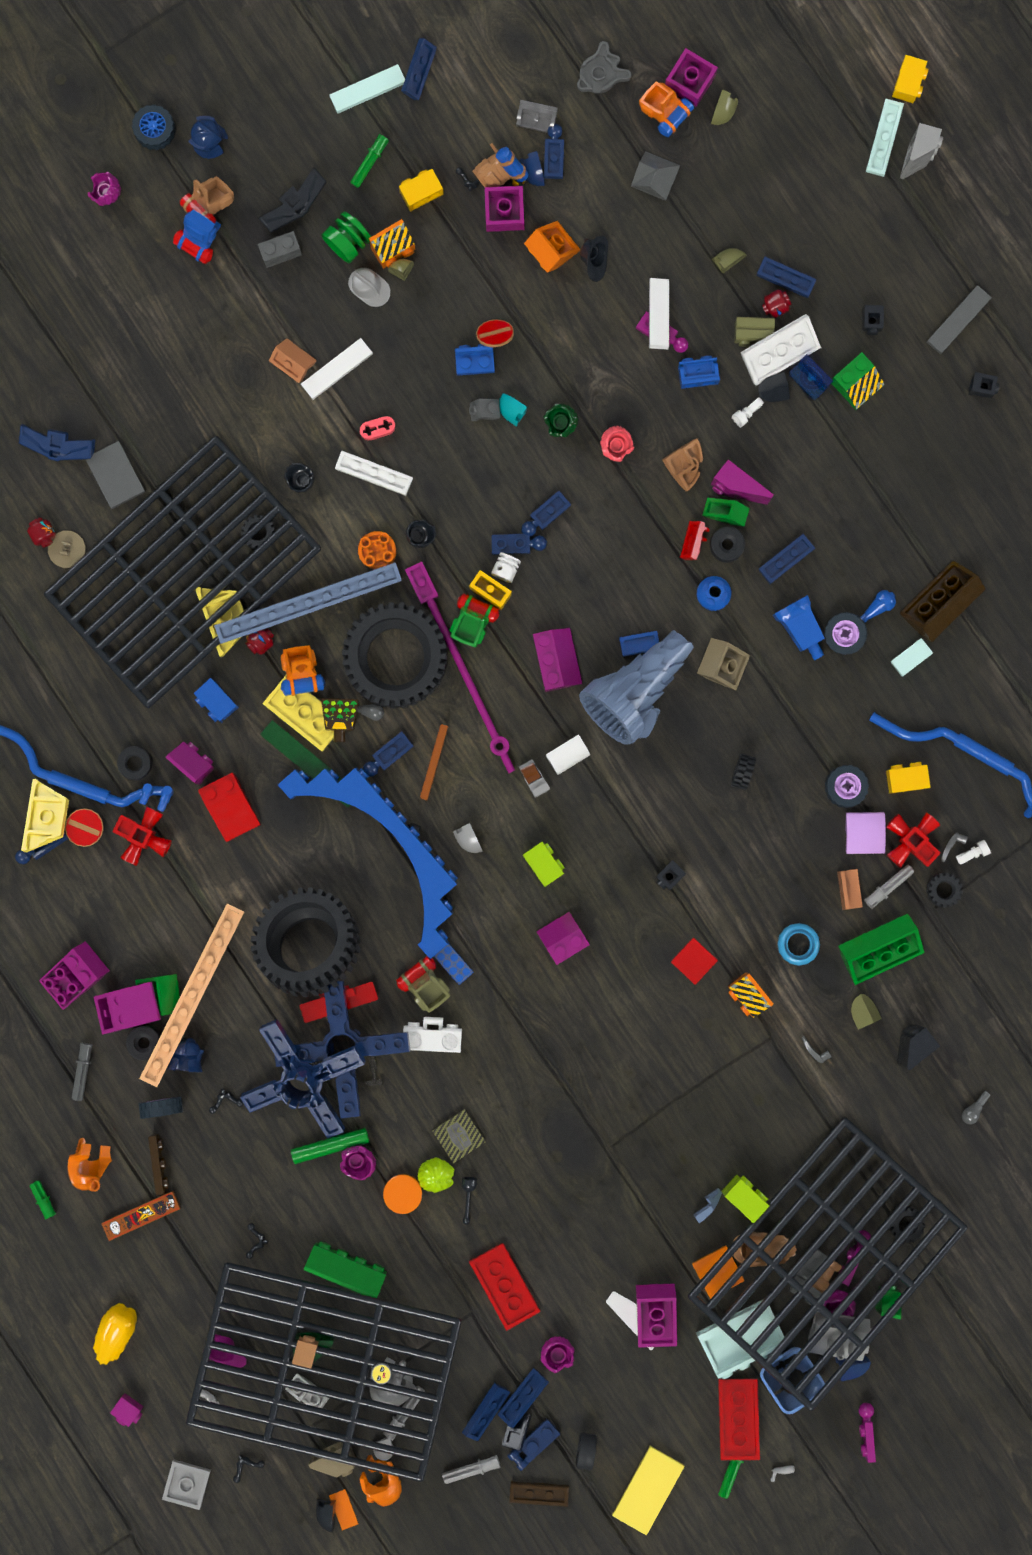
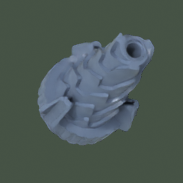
M673 630L661 642L652 646L643 656L639 654L629 665L623 666L617 673L594 679L579 694L580 702L585 711L605 733L622 744H633L638 738H647L653 730L660 710L654 708L652 704L664 694L662 690L674 679L673 675L684 664L683 661L694 648L692 643Z

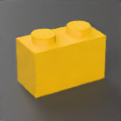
M905 55L892 97L914 103L916 97L920 98L923 86H920L922 80L926 79L929 70L926 68L927 61Z
M433 169L429 171L423 170L417 177L413 179L408 178L401 182L399 186L400 194L409 211L443 195V188Z
M481 570L469 585L470 590L502 610L512 595V591Z
M921 762L910 763V767L903 768L902 765L891 766V770L886 771L889 794L931 788L927 765H922Z

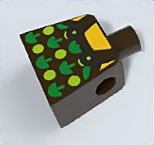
M321 699L325 730L334 731L333 742H345V731L353 732L355 729L360 701L357 699Z

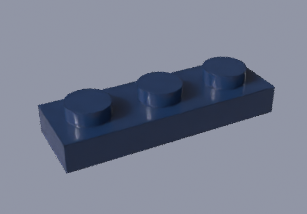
M419 38L401 90V92L413 100L420 99L437 49L436 46L425 38Z
M764 257L756 275L806 298L809 297L817 280L767 257Z
M802 534L760 567L758 571L771 584L811 553L815 547Z
M533 1368L497 1415L509 1427L514 1428L549 1381L537 1369Z
M494 1383L462 1433L470 1439L479 1441L510 1394V1391Z

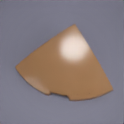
M697 438L662 459L671 475L685 491L691 489L700 476V472L697 471L699 462H703V455Z

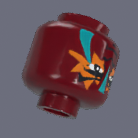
M38 518L29 523L27 533L34 545H42L44 548L53 543L52 540L55 538L56 532L49 520Z

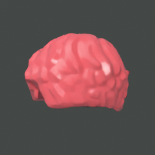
M621 426L608 428L601 437L600 444L603 455L610 460L621 462L626 454H630L634 450L631 434Z

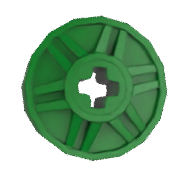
M343 211L340 214L341 219H335L339 229L337 230L329 226L321 234V237L341 259L351 263L358 256V251L354 246L356 245L364 249L366 247L364 242L369 244L371 236L360 221Z

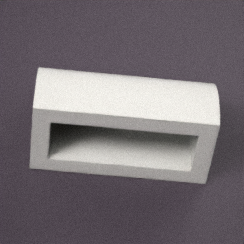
M579 734L546 754L557 775L590 756Z

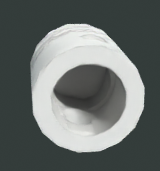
M500 553L499 556L501 557H498V561H496L491 574L500 580L512 583L517 572L516 569L519 568L518 564L520 565L521 561L508 554Z

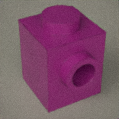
M124 1393L110 1414L116 1417V1421L119 1424L129 1427L132 1422L136 1424L143 1414L140 1411L144 1406Z

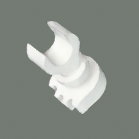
M757 398L748 407H744L742 411L738 410L732 415V419L741 428L748 422L747 418H750L752 413L757 411L764 402Z
M985 840L977 842L978 847H972L971 850L957 855L958 863L963 864L974 857L978 858L980 854L983 857L991 854Z

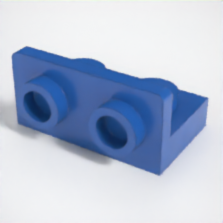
M479 344L478 347L461 345L455 349L457 376L495 373L493 347Z

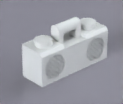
M424 1017L423 1026H420L419 1022H408V1025H404L403 1032H408L411 1050L461 1053L462 1028H458L457 1024H447V1027H443V1018ZM427 1025H439V1029H427Z

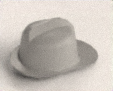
M359 268L351 273L348 285L351 292L372 307L382 306L388 301L390 297L389 284L377 273L369 268Z

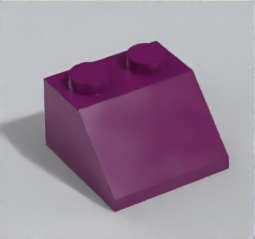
M183 741L165 758L190 780L200 785L215 768L211 765L213 761L205 754L202 757L197 752L199 749L192 742L187 744Z
M570 912L537 931L556 965L589 946L588 941Z

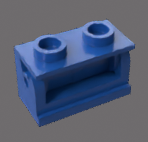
M703 356L700 360L685 358L682 362H679L678 371L681 389L719 384L720 376L716 362L717 357Z
M212 678L194 692L197 697L195 701L202 708L204 706L207 707L210 711L208 715L215 722L219 720V722L223 723V719L228 718L239 708Z

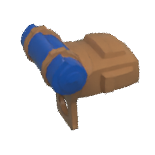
M493 143L490 146L495 154L488 159L482 160L472 171L484 187H500L511 178L518 183L523 182L529 175L526 167L518 161L509 148L503 147L498 151Z

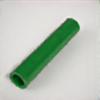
M362 1128L291 1149L294 1164H299L353 1146L369 1143L366 1128Z

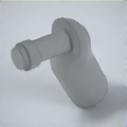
M202 1389L200 1397L205 1398L209 1402L219 1404L214 1395Z
M789 1465L772 1469L771 1482L775 1481L777 1473H794L795 1467Z

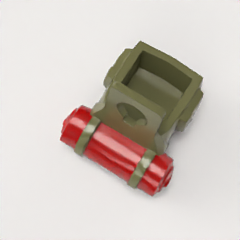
M426 956L403 973L396 982L400 990L404 992L409 990L413 993L416 1004L423 1011L426 1010L430 1013L450 997V989L442 978L436 977L434 973L436 969L435 961Z

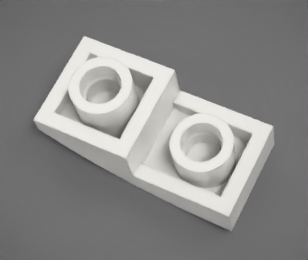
M298 1373L292 1379V1381L316 1386ZM291 1388L285 1389L299 1402L302 1401L306 1405L323 1408L329 1400L328 1397Z

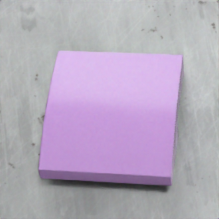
M846 813V853H885V813Z

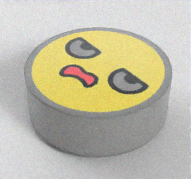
M385 1363L376 1364L371 1373L374 1382L377 1384L387 1383L391 1378V1368Z

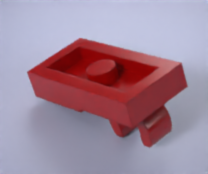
M689 521L680 558L697 560L701 542L707 541L702 536L703 532H709L710 530L705 527L704 522Z

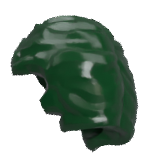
M555 404L546 411L543 417L549 427L548 432L550 436L567 437L575 431L578 425V416L573 408L565 404Z

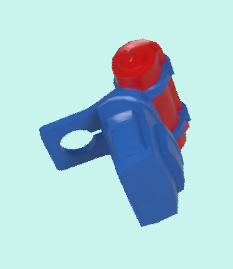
M192 210L185 215L183 222L184 230L181 229L176 232L173 244L177 245L178 249H182L196 258V261L207 264L213 256V250L210 248L211 243L215 239L216 232L220 229L221 224L217 221L214 224L202 214Z

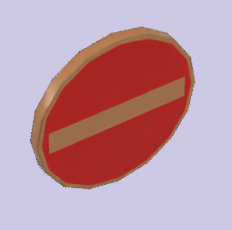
M495 319L482 323L478 327L476 335L477 340L484 346L501 347L512 340L514 330L510 323Z
M85 808L70 814L65 825L66 835L69 840L75 845L82 847L92 846L98 842L104 829L103 821L99 814Z

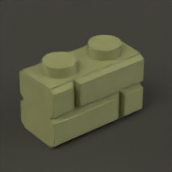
M736 317L734 343H739L741 347H748L750 344H755L773 334L775 331V318Z

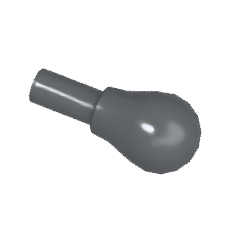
M378 704L359 705L358 713L371 720L378 721L384 716V709Z
M984 1091L976 1102L963 1110L962 1119L966 1124L972 1125L978 1121L983 1105L991 1096L988 1092Z

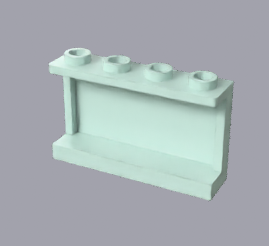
M763 1300L736 1312L727 1324L737 1331ZM770 1306L767 1307L742 1336L750 1345L775 1318ZM715 1323L696 1332L718 1379L721 1377L726 1379L733 1375V1371L737 1369L744 1370L750 1366V1363L755 1361ZM779 1326L757 1350L765 1359L784 1338Z

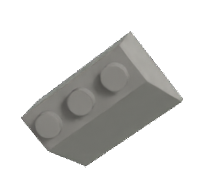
M919 123L908 146L900 175L901 179H905L923 169L929 161H933L938 148L942 144L943 137L940 136L942 129Z

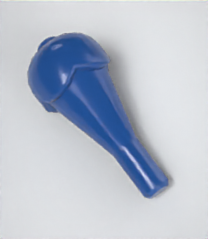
M888 590L878 592L874 601L865 613L860 616L864 623L885 611L892 610L896 605L895 594Z

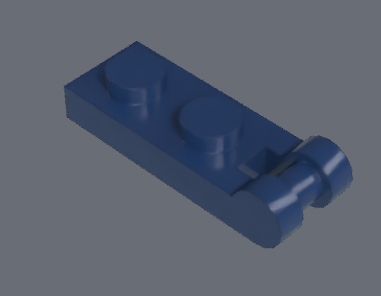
M547 1418L525 1438L522 1451L527 1456L522 1459L519 1456L521 1451L513 1449L507 1457L511 1461L513 1460L517 1464L516 1467L522 1471L560 1435V1432Z

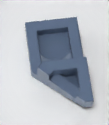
M719 1188L705 1197L709 1204L693 1214L698 1223L702 1222L714 1211L722 1194Z

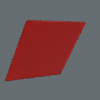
M693 938L671 963L696 985L718 960Z

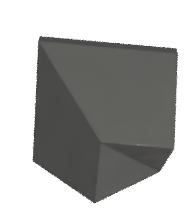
M645 151L639 162L631 187L666 201L680 165Z

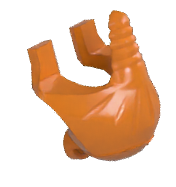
M80 1138L76 1153L70 1155L68 1159V1176L71 1184L77 1189L96 1192L100 1188L99 1181L112 1161L110 1146L101 1145L99 1159L88 1161L91 1144H85V1139Z
M372 1455L367 1456V1461L394 1467L392 1462L379 1459L374 1460ZM362 1472L360 1483L362 1491L367 1495L368 1503H373L374 1501L384 1507L398 1500L402 1492V1484L398 1476L381 1473L383 1479L373 1486L368 1482L365 1472Z

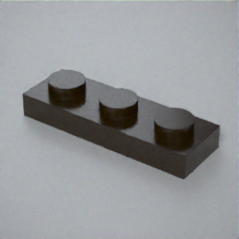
M159 1134L149 1136L148 1140L156 1195H161L167 1192L166 1189L169 1188L168 1177L164 1176L166 1160L162 1158L161 1150H164L163 1139L159 1138Z

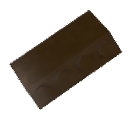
M953 560L900 612V615L921 636L933 642L986 588L978 575Z

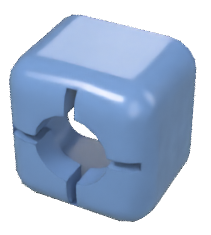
M794 1347L780 1355L773 1362L772 1366L775 1368L780 1364V1361H785L792 1355L797 1354L801 1348ZM806 1355L795 1369L804 1373L814 1365ZM783 1367L778 1370L780 1373L784 1370ZM762 1368L760 1377L784 1413L793 1414L804 1407L801 1402L785 1390L775 1395V1392L781 1389L782 1385ZM819 1373L802 1391L810 1401L825 1385Z

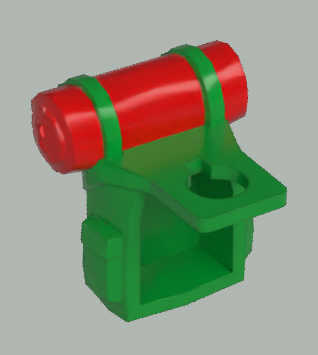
M463 593L457 601V607L461 610L458 618L453 620L450 628V637L466 645L477 647L484 639L486 634L485 627L488 622L493 623L498 619L499 609L492 604L489 605L473 598L471 595Z

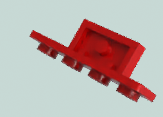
M373 982L349 988V985L344 986L347 1010L378 1000ZM324 993L319 994V999L300 1005L305 1023L327 1016Z

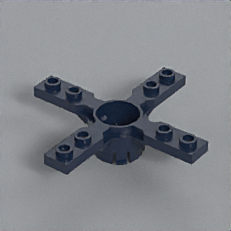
M342 980L336 981L339 984L336 988L330 984L328 986L329 992L324 993L327 1018L330 1024V1032L325 1036L324 1040L293 1044L297 1050L296 1055L299 1060L306 1063L323 1061V1059L332 1056L335 1051L332 1040L336 1035H347L350 1037L363 1056H378L411 1051L408 1032L359 1037L361 1034L359 1030L350 1029L345 987ZM275 1056L276 1067H280L281 1064ZM353 1069L336 1076L340 1118L358 1117L361 1115L356 1072Z
M278 1019L262 1025L259 1031L284 1070L281 1074V1080L270 1081L241 1094L240 1098L249 1113L279 1100H282L287 1105L290 1100L288 1107L291 1109H296L298 1103H300L298 1109L308 1107L327 1139L343 1133L345 1126L328 1099L322 1096L320 1091L323 1082L365 1065L366 1060L357 1045L323 1059L321 1063L312 1066L299 1060L296 1055V1048ZM296 1075V1080L302 1082L307 1078L306 1084L310 1090H299L289 1080H294Z

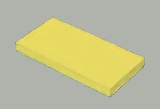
M286 674L263 704L323 752L333 740L334 731L325 730L322 703L310 692L296 694L295 696H285L281 691V683L283 680H286Z
M650 1446L612 1516L647 1535L685 1467L684 1464Z

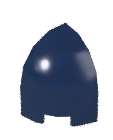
M537 151L529 153V158L527 159L521 158L519 162L526 167L529 174L526 181L535 186H545Z
M865 1355L863 1361L856 1360L840 1378V1381L860 1377L869 1369L871 1361ZM835 1357L836 1363H838L839 1367L846 1360L845 1358L843 1360H838L837 1357Z

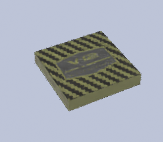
M465 1109L432 1130L453 1164L486 1142Z

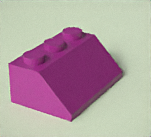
M570 628L533 634L545 692L582 684Z

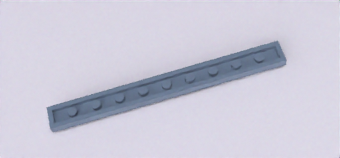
M394 562L216 624L214 627L220 644L402 580L397 565Z

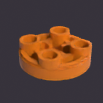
M380 531L370 532L360 539L358 555L366 567L374 570L389 565L394 561L396 545L387 533Z
M407 1174L396 1175L385 1185L383 1192L384 1201L387 1207L395 1213H410L421 1202L422 1188L415 1177Z

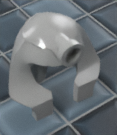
M388 1357L384 1361L395 1364V1361ZM402 1360L398 1365L406 1367V1361ZM392 1372L391 1378L387 1382L410 1389H417L413 1384V1377ZM370 1387V1396L375 1401L400 1406L410 1398L409 1396Z

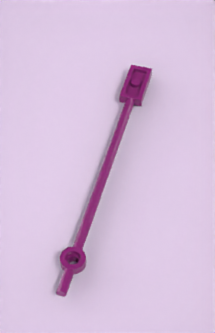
M423 562L405 569L421 605L427 602L492 738L490 743L492 753L501 757L508 774L514 772L515 768L507 754L509 742L506 738L498 735L452 637H450V632L434 601L439 596ZM498 743L503 744L502 750L496 748Z

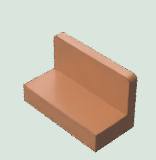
M285 339L277 345L269 359L272 364L298 383L304 379L308 369L316 363V359L289 339Z
M858 870L837 872L842 910L863 907Z

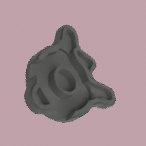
M600 42L596 53L588 57L581 65L580 79L577 82L579 91L605 93L616 83L631 80L632 75L629 70L617 68V65L620 63V57L610 53L607 42Z

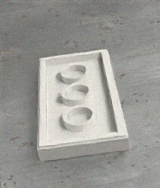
M805 314L740 353L753 384L757 386L767 377L781 372L820 349L821 346L810 318Z

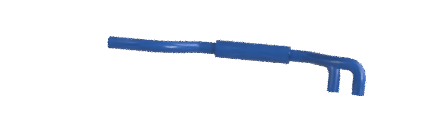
M875 712L871 716L869 721L904 740L918 742L945 737L954 742V746L1006 776L1011 775L1021 782L1023 794L1028 804L1024 811V816L1026 818L1032 817L1031 780L1026 773L1014 767L1015 764L966 735L962 733L959 735L946 727H938L925 732H911L900 728Z
M0 725V735L13 740L24 751L31 772L37 777L47 780L51 785L85 796L102 804L109 803L118 807L128 806L139 799L140 804L146 805L150 796L159 795L161 797L157 810L161 812L165 811L171 796L174 794L170 786H152L147 783L143 788L121 798L110 794L111 791L58 771L45 770L39 766L36 754L25 737L12 729Z

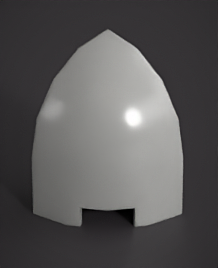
M470 823L453 831L462 849L471 853L483 852Z

